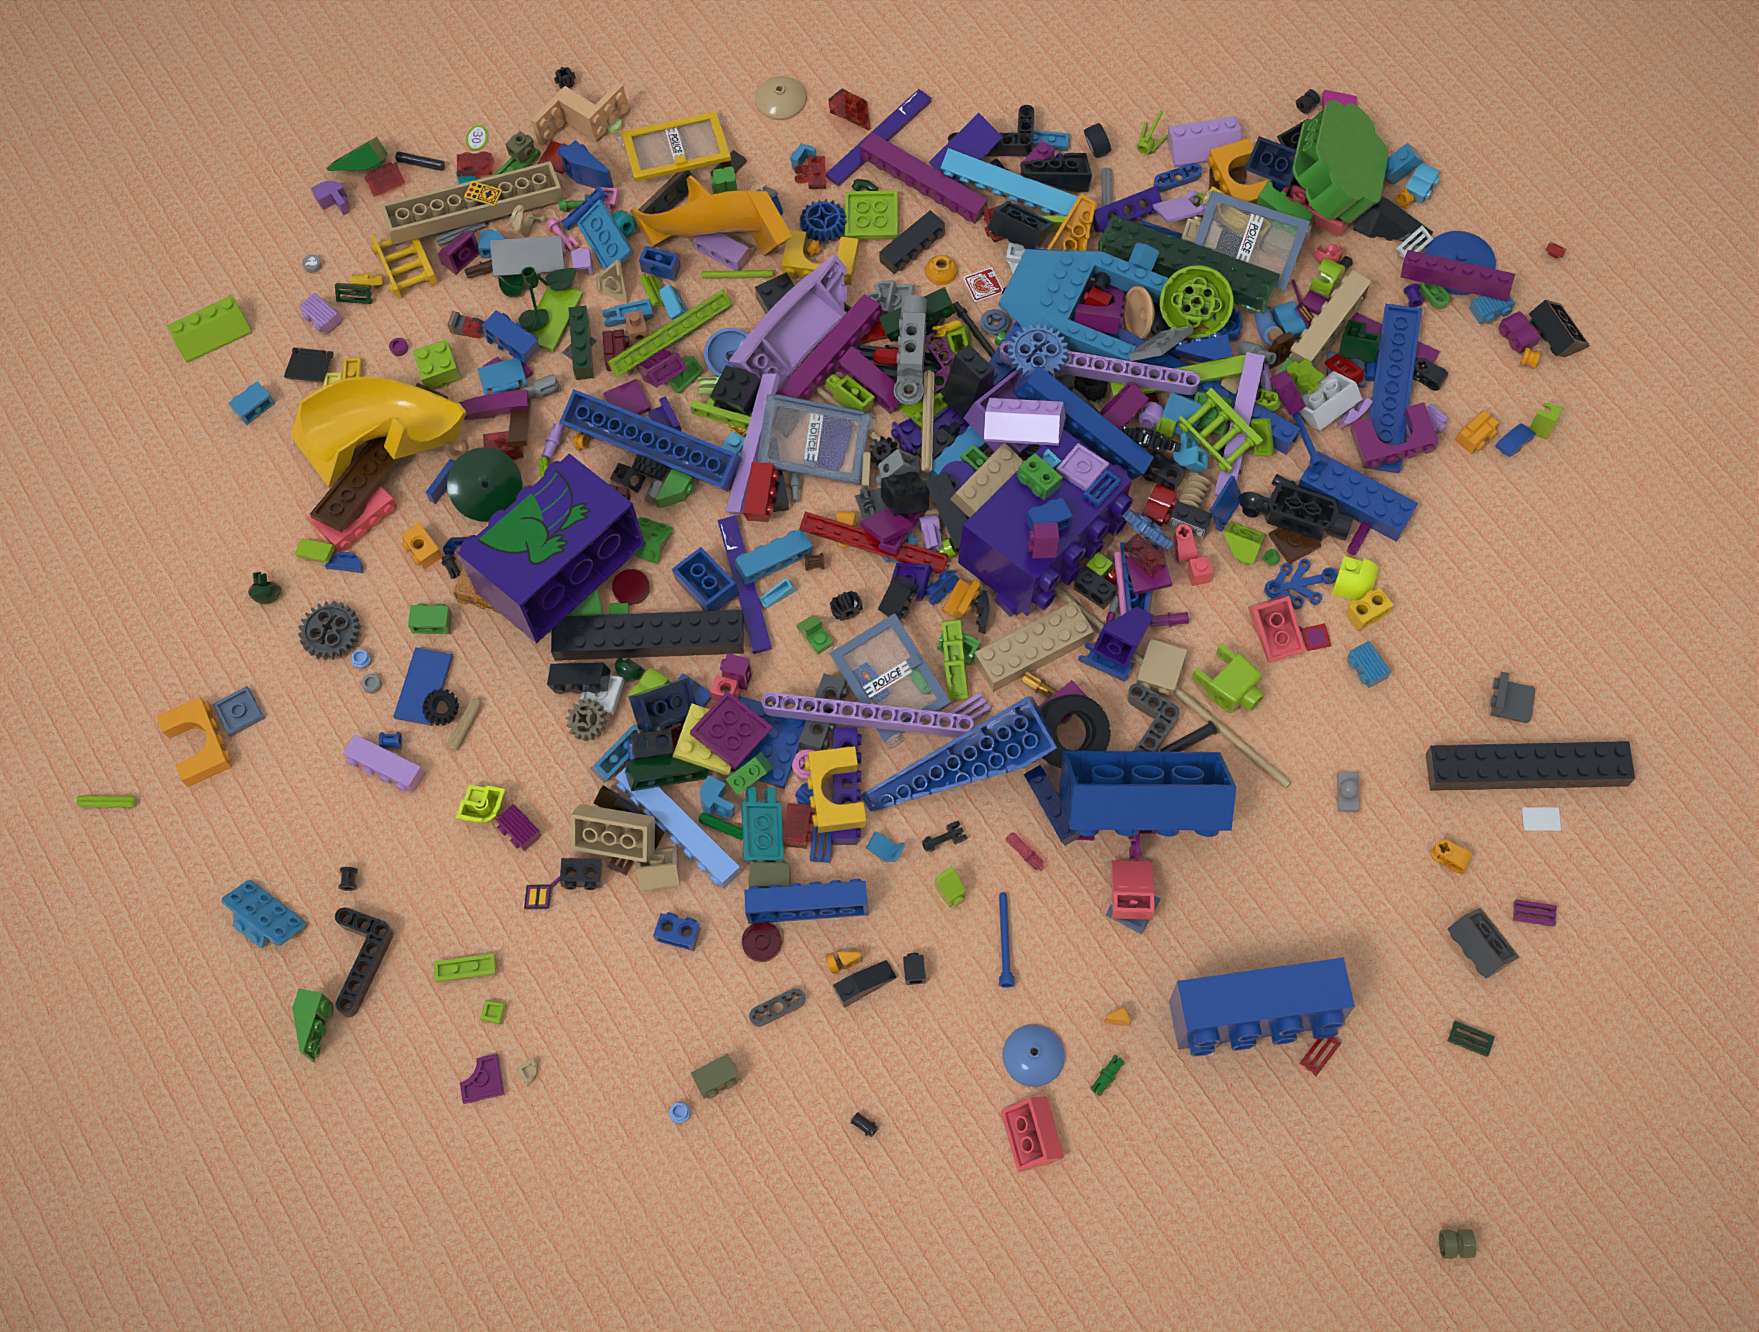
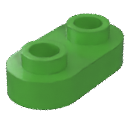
M1421 282L1420 291L1433 307L1443 309L1448 305L1450 296L1443 287Z

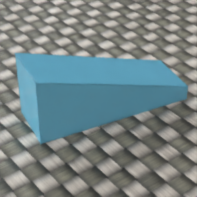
M785 578L759 598L764 608L767 609L794 593L797 589L792 581Z

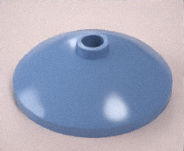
M724 328L711 335L705 345L704 359L708 369L715 376L720 377L726 365L733 367L728 357L734 355L749 335L748 333L737 328Z
M1026 1025L1016 1029L1007 1038L1003 1048V1063L1008 1074L1015 1081L1025 1086L1038 1087L1052 1082L1059 1075L1064 1064L1065 1053L1062 1042L1053 1031L1044 1026ZM1035 1049L1038 1051V1054L1033 1056L1030 1051Z

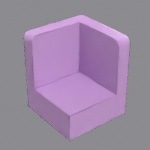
M589 248L572 250L573 268H576V270L588 269L589 275H593L592 257Z

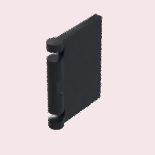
M294 347L284 377L287 379L323 383L334 354L332 351H328L326 357V351L306 348H300L299 350V348Z

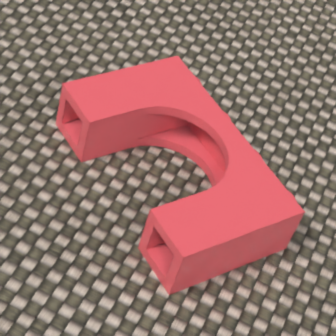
M379 486L366 502L363 514L351 521L342 533L312 519L310 515L308 519L317 531L330 544L336 547L335 549L338 552H342L348 549L355 540L363 537L372 526H376L383 517L391 514L397 505L393 498Z

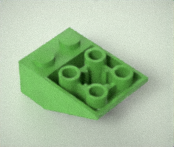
M299 988L292 1007L299 1051L311 1062H314L315 1057H318L321 1050V1039L327 1032L326 1023L328 1017H331L333 1013V1003L322 993Z

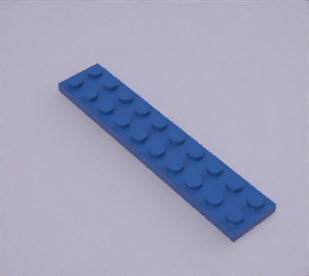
M1386 303L1371 399L1373 402L1370 406L1369 417L1379 440L1387 445L1396 446L1403 444L1405 439L1407 422L1404 413L1410 402L1422 309ZM1402 459L1392 464H1388V462L1381 464L1373 470L1399 474Z

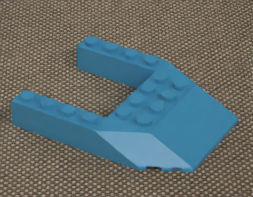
M1026 249L998 305L1007 311L1008 315L1021 325V328L1025 327L1029 330L1030 324L1033 328H1036L1037 324L1040 325V328H1043L1046 324L1047 330L1054 327L1053 333L1059 331V337H1064L1063 343H1067V349L1071 351L1130 361L1128 355L1136 349V346L1071 321L1077 304H1079L1090 279H1095V274L1099 271L1105 272L1110 276L1109 285L1128 292L1135 286L1145 288L1150 294L1152 301L1157 304L1160 301L1162 289L1168 278L1101 251Z

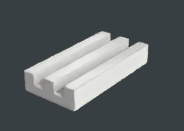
M1420 226L1395 250L1399 251V255L1405 258L1407 250H1411L1425 236L1427 240L1414 252L1421 251L1433 240V237L1423 226ZM1422 231L1423 234L1403 250V247Z

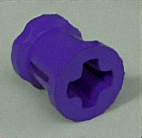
M1419 284L1408 285L1403 290L1404 294L1408 297L1409 307H1418L1424 302V298L1419 292Z

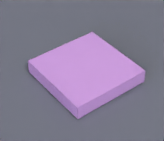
M1077 443L1056 468V472L1086 491L1109 467V462Z

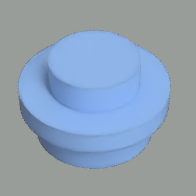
M356 650L353 652L351 662L356 668H364L370 663L371 658L367 651Z
M683 1102L673 1104L669 1110L670 1118L675 1123L687 1121L690 1116L688 1105Z

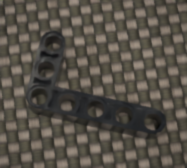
M1023 105L1019 108L1017 133H999L1003 139L986 156H1028L1032 152L1034 108L1031 105ZM955 132V133L950 134V135L948 136V142H949L958 132Z
M343 907L335 913L336 922L343 929L366 937L336 1000L337 1010L345 1017H353L357 1014L393 938V930L386 922ZM350 915L348 921L342 922L345 916ZM368 922L366 928L360 929L362 923ZM386 928V932L379 936V931ZM378 947L374 954H370L371 948ZM369 965L368 970L362 973V967ZM359 983V989L352 991L353 986ZM351 1002L350 1008L343 1010L344 1005Z

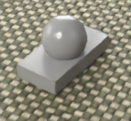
M1337 773L1338 811H1359L1360 788L1358 785V773Z

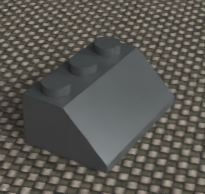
M1481 908L1464 915L1447 929L1450 932L1451 938L1462 947L1465 956L1476 965L1479 974L1486 979L1519 958Z

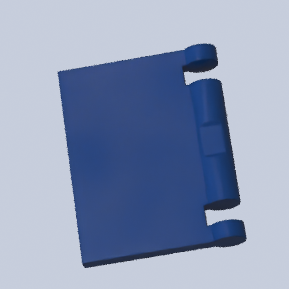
M1232 475L1210 508L1216 529L1220 532L1224 529V526L1221 524L1226 525L1239 505L1238 500L1241 492L1235 477Z

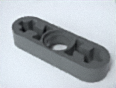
M794 988L754 1007L749 1014L751 1023L754 1026L761 1027L801 1008L805 1003L804 993L802 990ZM793 994H796V996H801L799 998L798 1003H796L795 1001L789 1002L790 1007L787 1008L786 1003L783 1000L784 998H786L788 1002L793 999ZM776 1002L783 1005V1010L779 1013L772 1011V1005ZM768 1007L769 1013L772 1015L771 1017H768V1014H765L762 1016L763 1020L759 1021L758 1019H753L756 1017L755 1013H766L765 1008Z

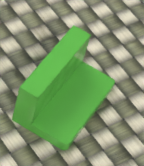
M685 355L682 357L687 369L667 381L675 393H679L704 371L694 356Z

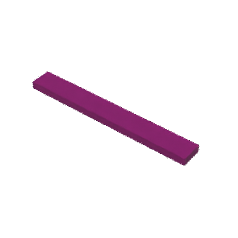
M1309 290L1302 302L1310 312L1320 315L1323 304L1330 300ZM1357 312L1351 320L1367 323L1365 332L1381 335L1382 324ZM1418 341L1415 361L1419 358H1425L1434 363L1440 351Z

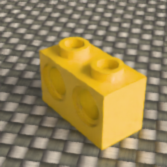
M1381 588L1375 591L1372 589L1360 600L1354 599L1348 604L1349 607L1346 615L1356 628L1361 631L1388 615L1394 605ZM1373 601L1378 602L1380 605H1375ZM1357 611H1363L1364 615L1359 614Z

